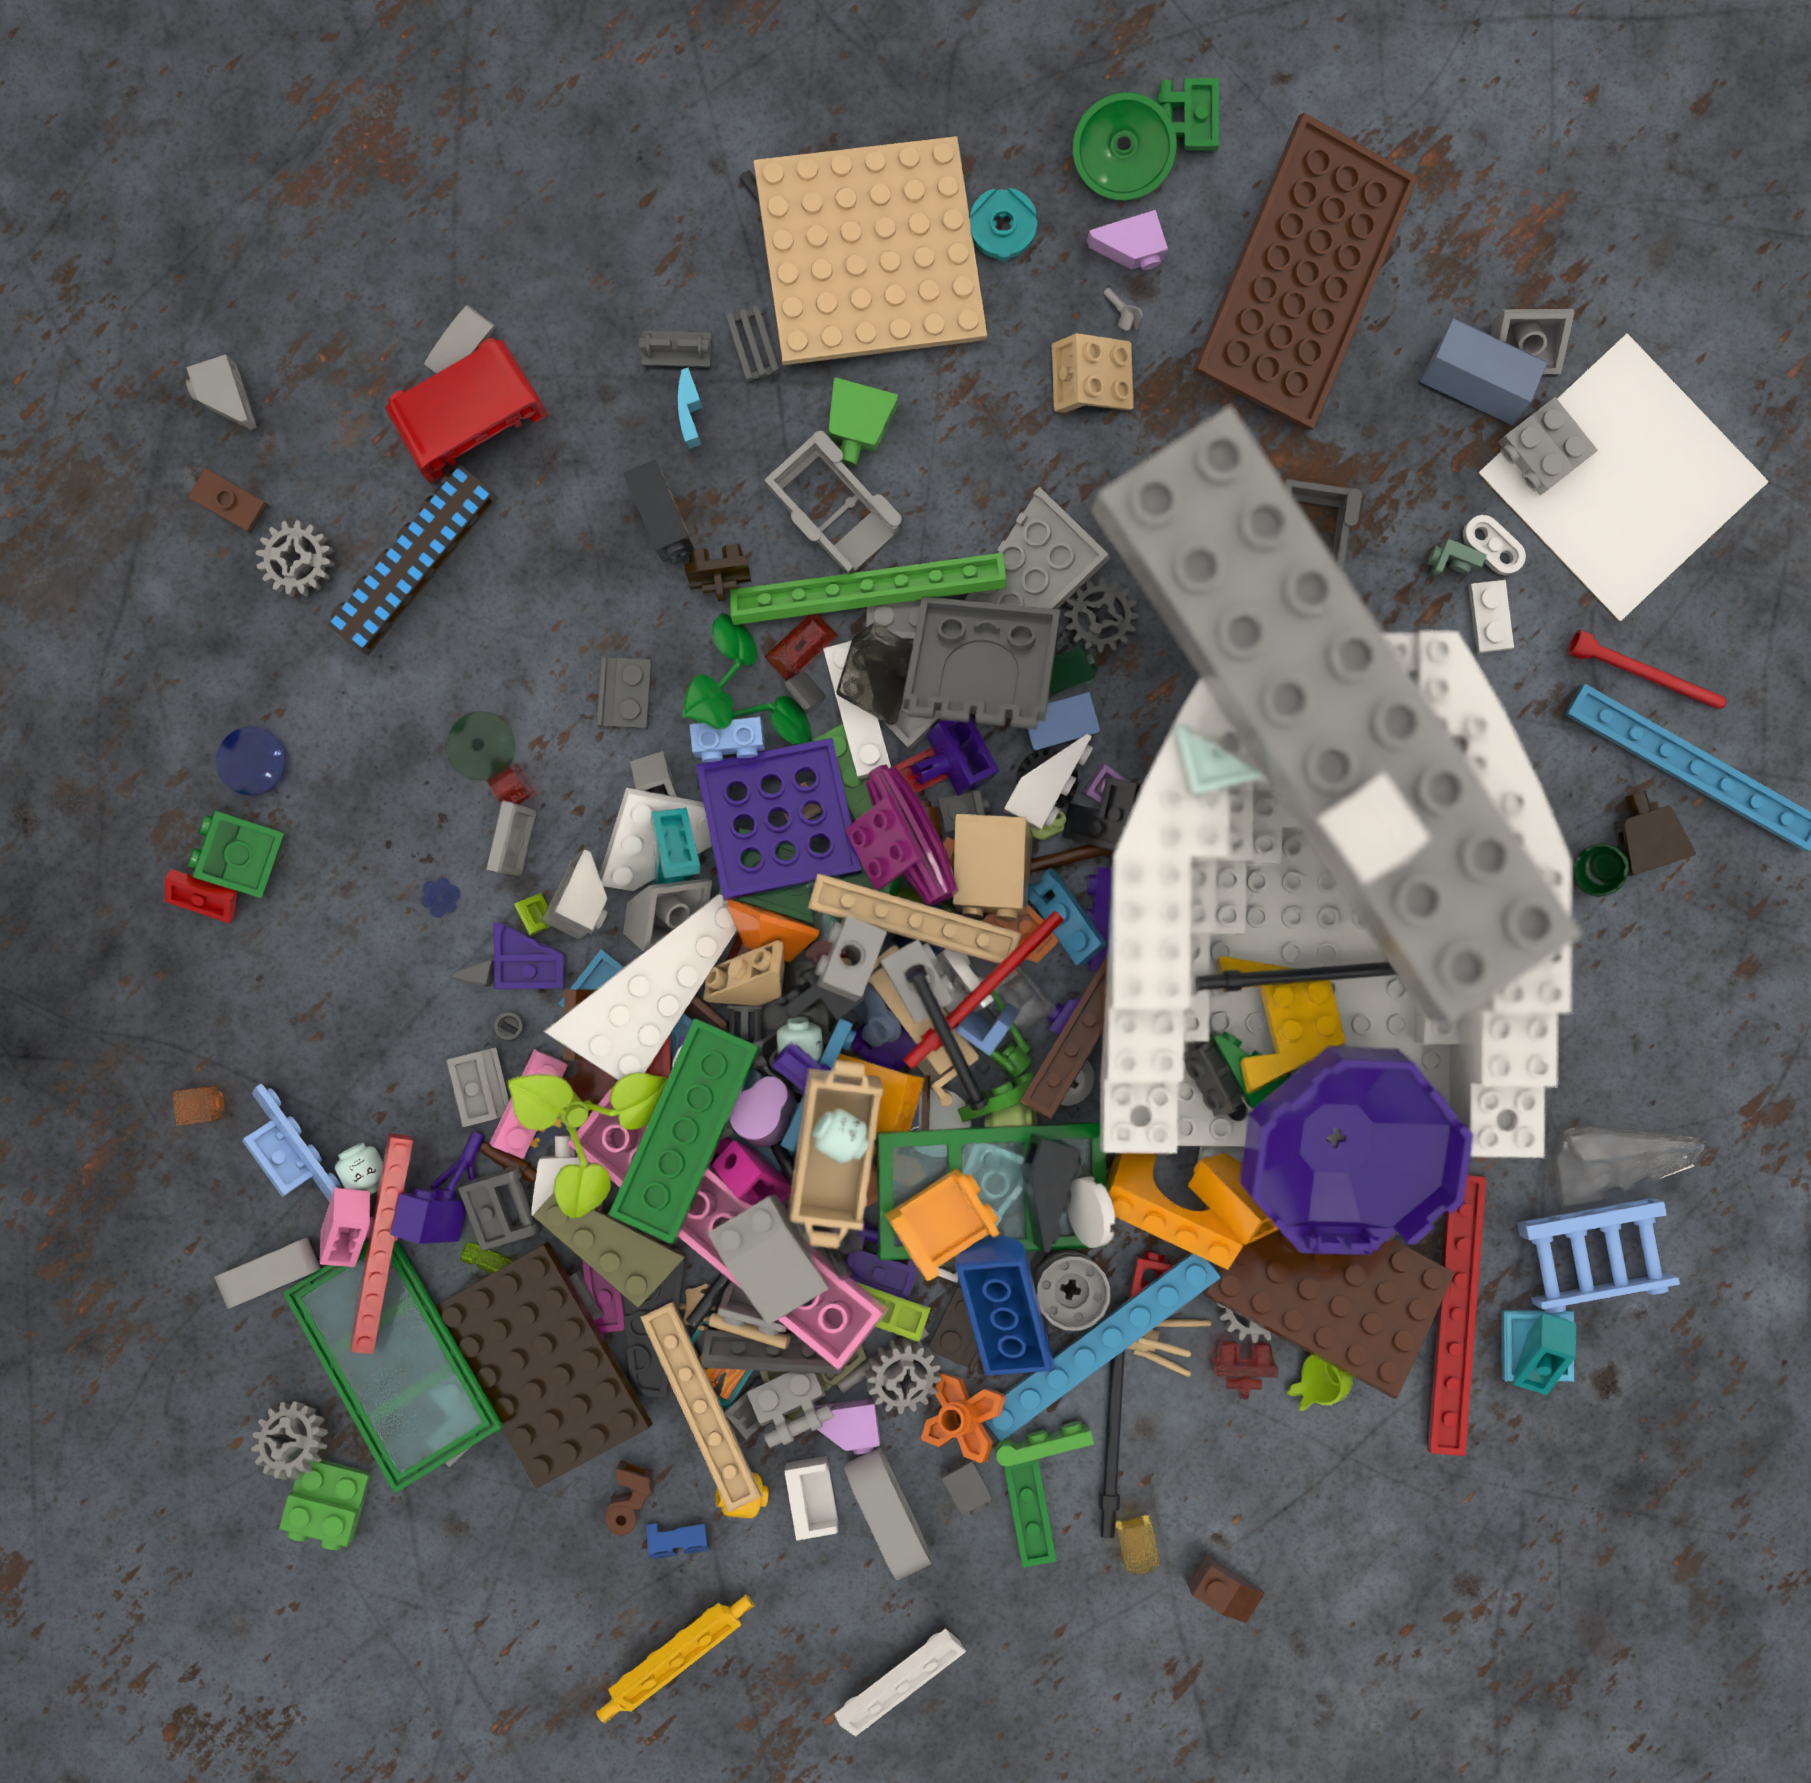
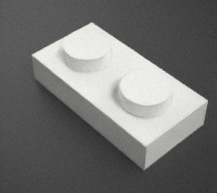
M1506 580L1470 584L1468 590L1476 654L1513 649L1514 643Z

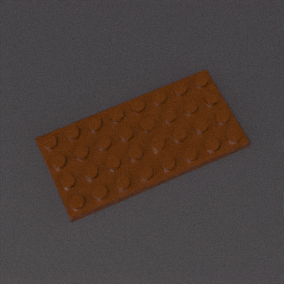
M1306 113L1299 115L1192 370L1306 430L1314 429L1419 177Z

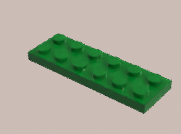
M694 1018L609 1212L610 1216L670 1244L676 1243L761 1048L760 1046Z

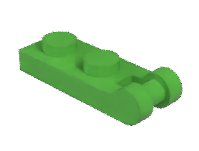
M1074 1421L1062 1425L1060 1431L1049 1434L1047 1430H1039L1029 1433L1027 1435L1028 1439L1013 1442L1008 1438L1002 1442L998 1440L995 1445V1453L998 1463L1002 1466H1012L1094 1445L1089 1425H1082L1080 1421Z

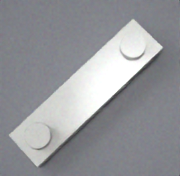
M857 640L823 648L858 780L868 778L869 772L881 765L886 764L888 768H891Z
M947 1629L931 1636L920 1649L860 1695L849 1699L844 1704V1707L834 1714L839 1725L856 1737L963 1655L966 1650L960 1640Z

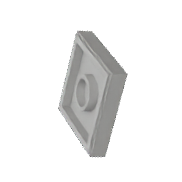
M502 801L486 870L518 877L522 876L537 814L536 810Z

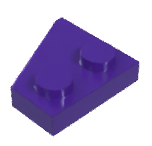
M493 923L494 989L565 988V953L507 925Z

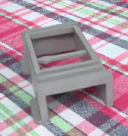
M816 431L811 438L764 479L767 489L791 513L792 521L808 539L817 541L846 574L854 573L900 531L899 525L902 518L882 495H871L841 462L843 459L842 451L823 431ZM820 457L854 496L847 498L845 504L818 528L783 490ZM859 499L871 513L837 544L833 545L822 532L848 508H853Z

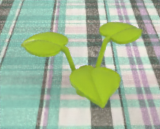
M633 1073L622 1077L615 1083L610 1093V1103L614 1109L593 1104L590 1100L583 1102L564 1079L555 1075L532 1074L508 1081L514 1113L524 1127L531 1130L546 1129L552 1126L559 1117L567 1126L566 1129L571 1135L580 1160V1166L575 1164L565 1165L560 1169L554 1181L556 1202L566 1216L574 1219L587 1214L604 1201L611 1187L610 1175L602 1165L597 1163L587 1165V1159L577 1135L576 1127L586 1122L589 1110L611 1117L618 1115L620 1125L628 1130L647 1126L667 1082L665 1076Z

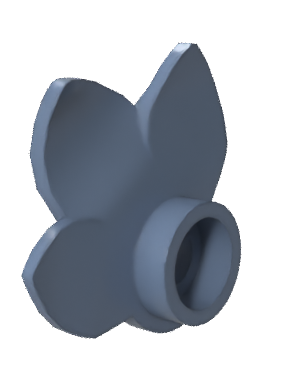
M867 984L863 993L865 1000L855 1006L853 1010L865 1024L862 1032L863 1040L879 1047L887 1041L893 1042L900 1037L901 1023L895 1014L887 1009L881 995L872 986Z

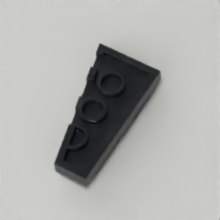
M685 1258L639 1308L621 1293L625 1313L623 1321L627 1339L629 1378L636 1395L666 1399L668 1396L669 1380L640 1317L671 1302L675 1303L679 1312L686 1265Z

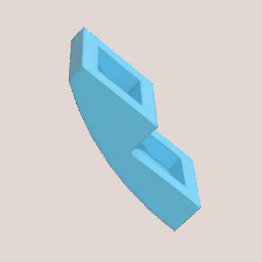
M685 368L681 371L679 379L678 413L684 440L688 449L701 445L690 413L703 407L689 368Z

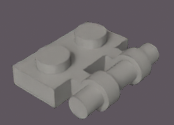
M788 1372L747 1392L759 1424L764 1426L773 1421L775 1423L776 1430L764 1435L770 1448L781 1442L784 1445L794 1441V1436L811 1429L815 1431L823 1427V1422L834 1417L829 1405L820 1409H816L814 1401L826 1396L817 1373ZM803 1408L805 1416L790 1423L787 1422L785 1415Z

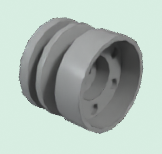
M1060 1250L1049 1254L1038 1264L1032 1277L1041 1313L1051 1324L1063 1330L1080 1331L1093 1326L1104 1316L1110 1303V1285L1106 1274L1089 1256L1077 1250ZM1072 1279L1077 1289L1076 1291L1070 1290L1069 1294L1065 1295L1061 1285L1068 1284L1069 1280Z

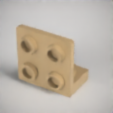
M1076 333L1052 343L1054 412L1066 413L1085 405L1126 411L1133 409L1132 348L1130 341Z

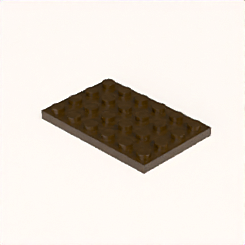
M549 1242L542 1244L435 1306L503 1425L501 1429L536 1489L647 1430L653 1424Z

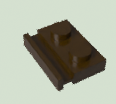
M957 1285L928 1347L933 1352L973 1371L980 1355L960 1285Z

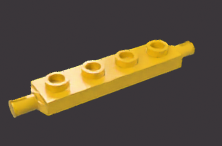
M745 1594L731 1607L717 1603L714 1607L707 1609L700 1618L687 1628L680 1630L672 1640L659 1650L652 1652L645 1661L631 1672L624 1674L617 1683L611 1686L608 1690L612 1700L596 1711L598 1718L606 1723L619 1711L631 1712L739 1628L741 1626L739 1617L755 1606L752 1599Z

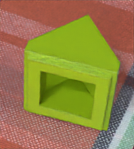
M542 893L514 904L530 937L551 927L541 921L548 908Z

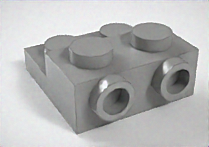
M1556 397L1498 441L1505 459L1509 463L1517 465L1523 473L1522 478L1525 484L1540 495L1598 451Z

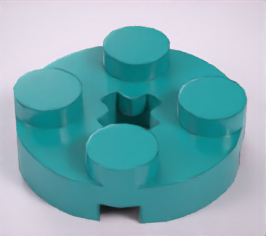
M996 188L983 193L975 201L971 209L970 230L973 243L982 253L999 261H1008L1012 257L1019 256L1025 252L1032 244L1037 228L1036 210L1031 200L1024 193L1008 188V190H997ZM1009 217L1011 219L1009 222L1010 229L1007 231L996 229L997 222L995 218L1005 219Z

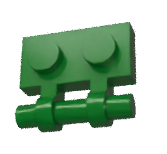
M1184 78L1183 92H1173L1172 80L1160 81L1156 102L1169 115L1175 129L1176 138H1183V151H1217L1219 148V78ZM1183 107V122H1173V108Z

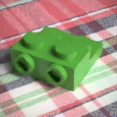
M323 1459L320 1463L312 1461L310 1463L312 1472L305 1473L300 1471V1478L295 1480L293 1490L287 1498L279 1529L288 1531L287 1537L289 1539L307 1541L308 1537L321 1540L320 1545L325 1549L340 1550L342 1546L347 1547L354 1540L372 1472Z

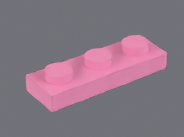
M534 1049L522 1076L548 1074L562 1078L568 1064ZM512 1097L489 1144L494 1148L524 1159L537 1130L528 1129L518 1121L514 1113Z

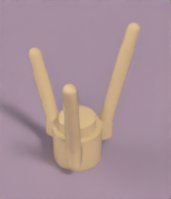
M1165 1319L1156 1327L1210 1326L1211 1321L1209 1319ZM1150 1330L1127 1348L1134 1350L1133 1354L1146 1357L1186 1377L1191 1376V1371L1153 1353L1156 1348L1176 1355L1191 1356L1189 1350L1157 1341L1159 1331Z

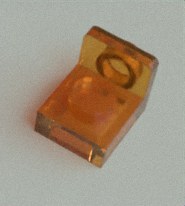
M217 1085L172 1092L177 1126L222 1119L221 1112L225 1109V1102L222 1092H218Z

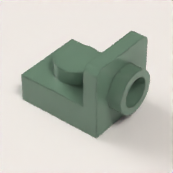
M1447 539L1440 547L1434 546L1427 565L1432 566L1428 575L1433 578L1439 576L1443 572L1446 562H1449V567L1457 572L1469 574L1470 571L1475 572L1482 568L1487 554Z

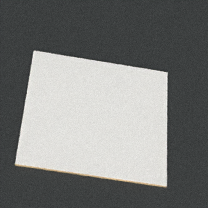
M1628 334L1624 335L1557 398L1598 451L1542 495L1537 491L1531 490L1525 484L1521 470L1516 464L1509 463L1502 452L1494 457L1478 473L1619 622L1769 482Z

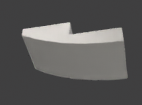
M466 305L443 333L424 362V365L436 374L475 352L477 346L489 338L496 326L469 305Z

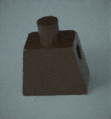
M1646 791L1625 797L1631 816L1615 821L1614 830L1617 847L1627 856L1629 862V876L1696 855L1695 849L1670 805L1651 809Z

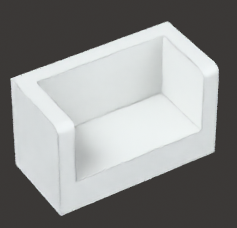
M823 1456L786 1463L785 1477L796 1540L838 1533L839 1521L828 1457Z

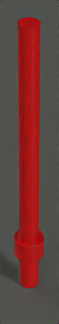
M1055 910L945 1017L952 1031L1065 921ZM930 1027L921 1036L923 1040L903 1059L912 1070L932 1050L936 1052L942 1046L935 1028L932 1029Z

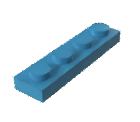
M844 1016L839 1019L819 1062L820 1064L825 1063L833 1069L841 1049L849 1050L857 1033L851 1029L854 1023L853 1020ZM804 1096L780 1145L791 1151H794L798 1143Z

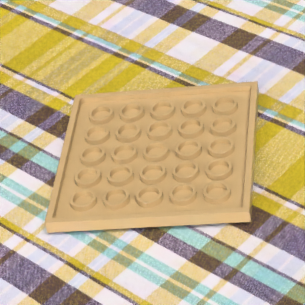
M957 136L754 160L782 365L986 340L987 331Z

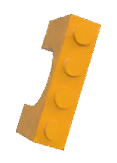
M1117 1152L1113 1158L1105 1186L1113 1204L1115 1217L1228 1270L1244 1243L1207 1205L1205 1211L1188 1210L1171 1202L1160 1192L1153 1178L1157 1153Z

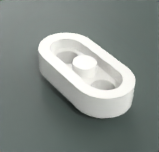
M1480 515L1474 517L1465 525L1463 540L1466 546L1487 554L1484 563L1495 573L1510 575L1523 566L1526 558L1523 546L1494 518ZM1476 529L1484 532V540H1478L1475 537ZM1501 553H1506L1509 556V564L1501 562Z

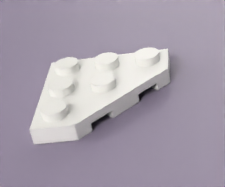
M626 788L599 874L602 885L635 891L654 880L656 839L651 821L652 812L687 808L697 854L711 847L712 842L704 803Z

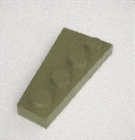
M554 1192L533 1215L534 1218L638 1308L686 1256V1253L660 1243L659 1239L647 1233L645 1235L631 1228L627 1223L604 1214L597 1207L580 1218L572 1219L566 1216L559 1208Z

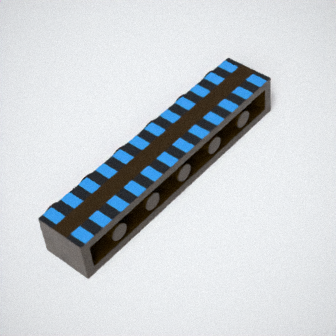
M461 465L456 470L451 469L441 480L440 485L442 487L434 497L431 495L422 502L418 510L420 514L412 523H406L399 530L397 542L390 550L385 549L375 560L376 567L368 576H362L353 587L354 594L346 603H340L331 614L332 620L328 626L367 656L498 499L497 495Z

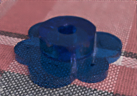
M440 878L437 882L427 881L423 885L425 896L422 897L421 904L424 907H429V912L432 916L442 917L446 911L454 912L456 910L457 904L455 901L460 898V889L455 885H450L449 880L446 878ZM439 894L442 895V899H441V900H438V899H437V896H438Z

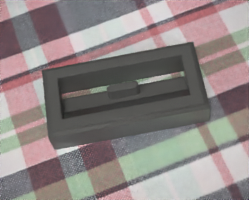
M759 305L752 306V309L739 310V313L726 314L746 381L750 382L779 373ZM752 317L756 319L770 367L765 369L749 322V318ZM742 321L757 367L755 372L751 373L736 322Z

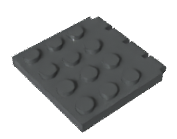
M922 596L903 696L904 707H909L908 716L934 719L935 710H939L940 720L969 722L970 714H976V723L1005 726V720L1008 717L1012 718L1011 727L1037 729L1038 721H1045L1061 610Z

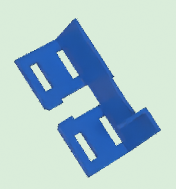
M657 1523L646 1525L648 1556L651 1559L677 1556L678 1553L674 1552L673 1548L683 1547L684 1554L711 1551L707 1545L705 1524L676 1528L674 1531L659 1532V1525Z

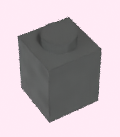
M965 1457L941 1470V1478L961 1516L968 1512L971 1515L977 1514L989 1506L988 1501L992 1500V1493L975 1461Z

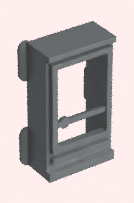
M1286 479L1283 485L1295 502L1338 508L1331 557L1343 574L1349 528L1355 526L1359 519L1361 491L1356 488L1350 489ZM1343 574L1344 577L1346 578V580H1347L1348 583H1349V578H1348V576L1345 575V574Z

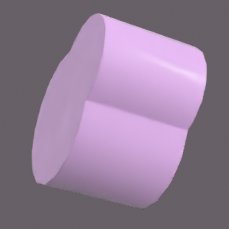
M764 1077L758 1080L752 1088L741 1092L730 1117L732 1128L744 1140L756 1147H769L777 1144L785 1136L789 1128V1117L796 1107L794 1093L776 1077Z

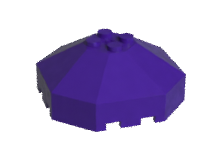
M1328 1046L1248 1113L1240 1183L1300 1253L1370 1255L1373 1251H1378L1379 1246L1396 1232L1408 1244H1416L1434 1229L1431 1223L1446 1210L1452 1214L1463 1205L1473 1134L1458 1119L1438 1091L1427 1081L1416 1064L1399 1049ZM1338 1128L1339 1133L1344 1135L1343 1140H1337L1336 1146H1332L1331 1141L1326 1139V1137L1333 1134L1334 1129Z

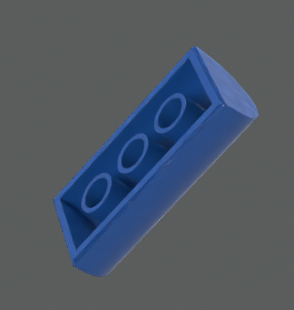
M991 1236L980 1239L960 1252L956 1258L955 1267L985 1376L1054 1371V1360L1023 1244L1012 1237L995 1236L993 1238Z

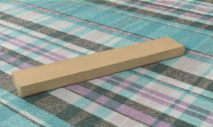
M817 874L808 905L810 910L841 919L849 915L889 933L919 940L920 942L996 964L1002 963L1018 947L1021 937L1019 932L821 874Z
M671 1302L640 1317L728 1512L762 1496L707 1373L702 1366V1362L675 1303Z

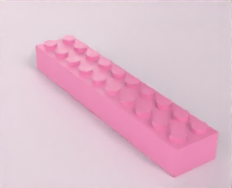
M612 1088L600 1101L599 1106L614 1109L610 1103ZM592 1111L586 1122L578 1129L577 1135L587 1161L591 1164L597 1163L602 1165L609 1173L611 1181L621 1187L647 1126L628 1130L620 1125L618 1115L611 1117ZM571 1138V1140L567 1144L576 1151L574 1143ZM710 1163L678 1237L740 1287L725 1266L707 1233L749 1209L752 1205L737 1199L713 1169V1164ZM802 1238L830 1289L778 1320L839 1370L848 1362L889 1309L850 1277L845 1280H839L830 1261Z

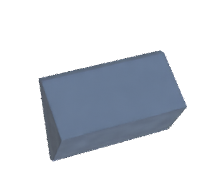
M1452 318L1419 382L1513 425L1531 403L1547 362L1460 320Z

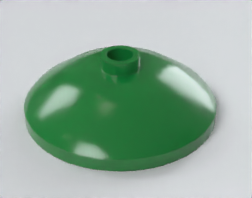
M1135 92L1113 93L1093 103L1079 120L1073 138V157L1079 175L1093 191L1114 200L1136 199L1156 189L1169 174L1177 149L1175 129L1167 112L1152 98ZM1125 136L1130 139L1128 147L1120 148L1117 145L1120 137Z

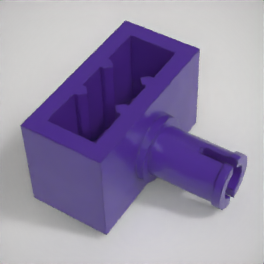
M971 716L969 722L943 720L937 723L926 736L936 755L919 763L912 764L913 775L921 773V776L916 778L919 784H925L927 781L946 773L958 796L988 783L999 772Z
M415 1188L414 1193H400L390 1235L417 1244L459 1242L466 1208L462 1199L455 1197L456 1191L449 1192L446 1188H435V1191Z

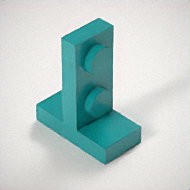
M687 808L652 812L651 821L656 839L655 885L692 880V874L700 872V863Z

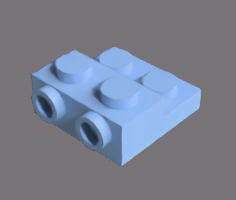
M760 717L732 720L731 725L726 729H716L704 723L690 724L692 752L696 758L702 757V762L723 760V755L737 754V758H752L758 756L757 751H765L766 734Z

